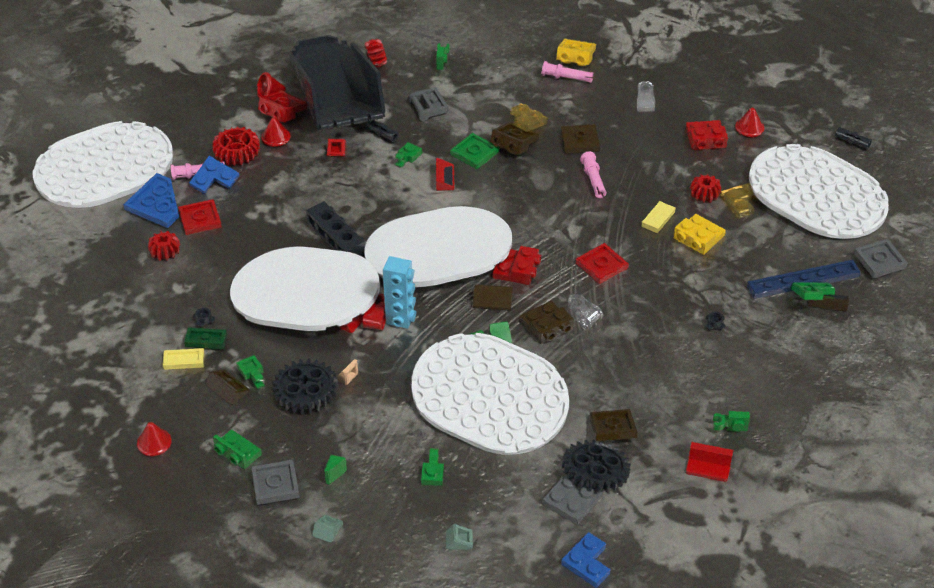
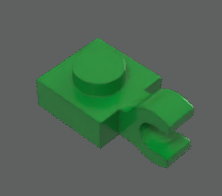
M440 43L437 45V70H443L444 63L447 64V54L450 52L449 44L446 47H441Z
M409 142L406 143L396 154L395 158L399 160L395 165L403 167L407 161L413 163L422 155V148Z
M255 355L236 362L237 368L245 380L251 378L257 389L265 386L262 382L263 376L261 374L264 372L263 366Z
M729 411L728 415L715 413L713 414V421H715L713 430L720 431L727 427V431H748L750 413Z
M430 448L429 463H423L421 485L443 486L444 464L438 463L439 455L436 448Z

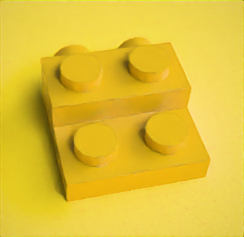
M564 39L558 46L556 60H561L562 63L566 64L573 62L579 66H587L592 61L596 44Z
M695 214L690 219L685 218L675 227L674 239L704 255L725 236L726 230Z

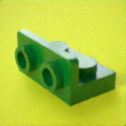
M232 429L222 438L218 435L213 436L214 450L219 455L227 457L233 465H238L244 470L262 455L259 447Z

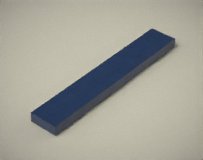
M848 260L748 281L747 287L753 298L757 299L793 291L791 290L793 282L833 283L860 277L861 272L854 260Z

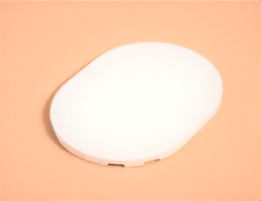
M122 121L107 123L64 138L48 147L49 150L41 154L35 162L33 179L38 192L52 203L72 208L97 206L137 192L156 173L164 176L173 161L172 145L165 133L156 127L146 126L145 123L135 121L132 123H123Z
M787 144L786 147L779 148L776 146L759 154L751 165L749 182L756 197L773 211L811 232L831 238H857L876 231L886 219L889 210V200L886 192L879 186V182L863 170L825 150L813 146L810 148L800 147V144Z
M463 206L441 208L401 217L379 227L366 242L364 250L365 259L371 262L377 270L378 276L382 278L383 268L389 256L411 260L412 269L415 270L413 278L415 287L433 286L473 277L492 270L494 265L503 262L509 255L510 248L512 247V233L508 224L501 217L490 211Z
M287 247L265 253L247 263L234 277L230 288V296L235 310L253 323L304 331L326 330V327L334 325L338 327L351 322L352 318L357 315L364 314L377 299L380 282L377 270L371 262L357 254L311 247Z
M462 333L449 336L448 339L440 343L436 342L422 354L412 374L413 400L421 415L437 429L487 452L514 455L536 450L547 444L559 433L568 415V388L564 379L556 371V368L544 358L488 334L464 335Z

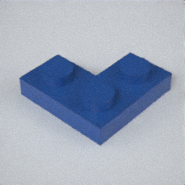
M208 156L189 182V185L203 194L208 191L214 181L230 189L238 179L239 172Z
M588 532L562 559L561 565L597 588L610 575V569L596 560L606 549V543Z

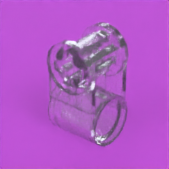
M643 81L638 84L637 112H655V97L653 85L650 82Z
M572 294L569 296L567 312L583 328L590 329L594 322L603 319L602 310L582 295Z

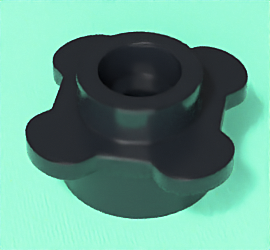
M200 308L193 314V319L197 321V326L199 327L215 321V317L211 315V310L208 308Z
M712 312L706 315L705 319L708 322L706 327L708 329H725V317L723 314Z

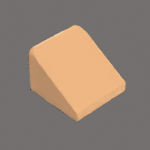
M356 359L337 376L338 382L346 386L358 375Z

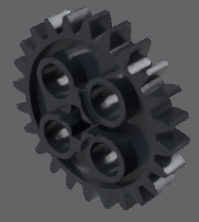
M310 358L304 363L302 359H299L298 364L292 361V366L285 364V370L279 369V375H275V381L272 382L275 400L279 401L280 406L285 405V410L292 407L293 413L298 409L301 414L305 410L312 413L313 408L320 411L319 406L326 408V402L332 403V397H336V391H338V378L335 371H331V366L325 367V362L319 365L317 359L311 363Z
M593 439L592 443L584 440V444L577 441L576 445L571 444L570 449L566 448L562 459L563 473L568 474L567 479H574V485L580 483V488L587 486L589 491L596 488L598 493H600L601 489L608 492L609 488L616 491L617 486L622 488L623 483H627L631 464L628 463L629 458L624 457V452L618 453V447L612 449L611 443L606 446L603 441L599 444L596 443L595 439Z

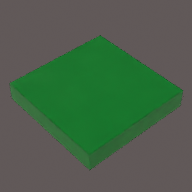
M471 133L450 150V155L478 169L499 152V147Z

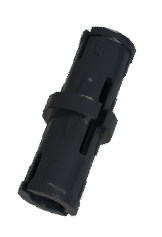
M368 120L366 124L367 129L376 132L379 137H385L392 142H396L399 138V133L390 129L388 125L381 124L375 120Z
M839 127L835 134L836 138L843 139L851 145L855 144L867 150L872 143V139Z

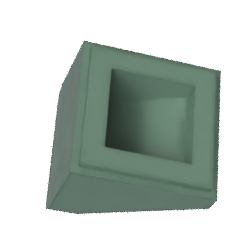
M323 515L315 521L313 536L327 542H332L342 527L343 521Z
M453 524L446 531V549L461 550L473 548V533L471 529Z

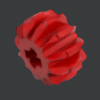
M372 39L365 42V53L374 66L381 67L386 64V53L379 39Z
M700 174L699 177H694L690 185L692 197L696 198V201H703V203L705 201L711 203L712 200H717L721 193L720 180L715 179V176L710 177L708 174L706 176Z
M160 231L159 234L154 233L153 237L149 238L148 250L153 259L158 258L159 261L166 259L168 261V258H175V255L179 254L180 241L175 233L170 234L169 231L162 233Z

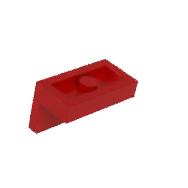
M691 442L686 474L727 482L733 450Z

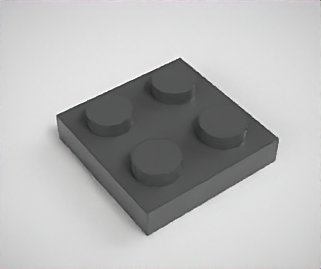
M888 239L855 248L854 251L855 256L873 278L907 268L908 263Z
M293 460L251 467L257 505L300 498Z
M565 474L543 498L542 505L578 525L602 498V492L598 493L595 488L589 491L587 486L580 488V483L574 485V479H567L568 474Z

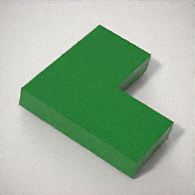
M828 282L792 283L791 290L804 300H823V295H835L834 286Z

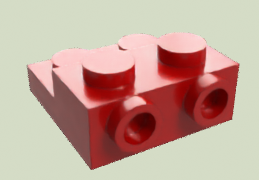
M282 90L261 96L258 110L261 113L273 116L280 122H288L295 119L296 113L307 109L305 101Z
M720 120L686 122V131L692 150L727 148L728 136L725 126H722Z
M520 246L519 251L510 249L507 258L503 262L496 264L493 278L530 285L531 279L536 277V266H539L541 263L542 255L539 254V249Z

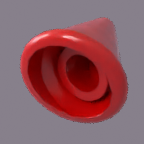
M268 72L260 75L257 82L259 98L281 90L286 91V87Z
M750 108L735 124L736 131L745 137H757L764 132V125L755 108Z
M272 117L261 135V140L267 146L279 147L288 143L291 135L277 118Z
M149 422L138 437L137 447L146 456H158L170 448L172 439L166 430L161 429L153 422Z

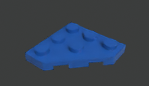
M158 173L123 204L124 210L166 228H169L179 218L171 179Z

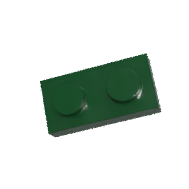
M188 328L184 340L185 347L224 349L227 330Z

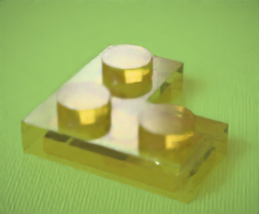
M519 104L511 108L510 114L517 117L514 119L513 125L526 132L546 125L548 122V117L542 115L539 111L532 110L526 104Z
M750 183L726 189L720 193V197L737 219L754 214V208L749 201L758 198L754 194Z

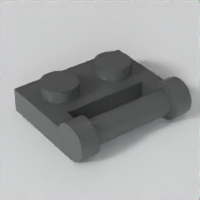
M436 87L414 92L408 96L409 102L414 105L421 121H426L429 117L448 112V105ZM422 99L428 109L424 110L419 100Z

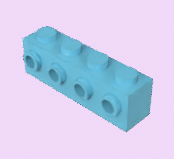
M389 256L383 268L386 324L407 329L416 318V310H414L416 297H413L415 270L412 269L411 260Z

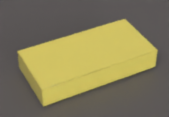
M659 201L642 221L641 227L658 234L673 216L676 208Z
M204 348L164 350V370L204 368Z

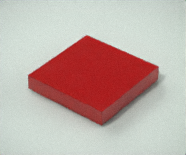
M214 199L178 207L186 235L222 227Z
M605 243L576 258V264L599 284L629 267V263Z

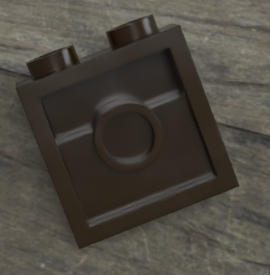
M508 122L492 130L490 143L501 149H507L514 155H520L528 151L529 144L538 141L539 134Z
M552 300L520 315L519 319L541 345L573 330L574 318L563 307L558 308Z

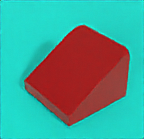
M328 139L327 156L345 157L346 140Z

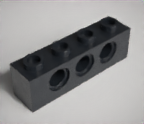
M323 201L306 210L307 224L333 250L350 252L362 257L365 256V239L360 237L354 228L350 227L344 218L335 212L332 206Z

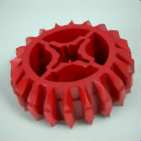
M237 126V128L231 127L229 130L224 129V132H219L215 136L212 144L213 153L217 160L226 163L227 166L230 164L234 166L236 164L242 166V163L248 164L249 160L253 161L254 157H257L258 152H260L258 136L251 129L246 130L245 127L239 128Z

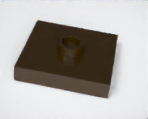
M595 124L561 126L565 154L600 151Z
M630 409L590 412V421L596 441L637 438L638 432Z

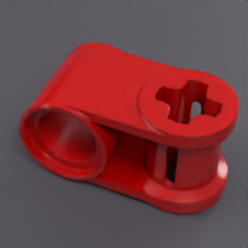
M379 293L374 304L364 313L363 327L383 331L386 322L384 294Z

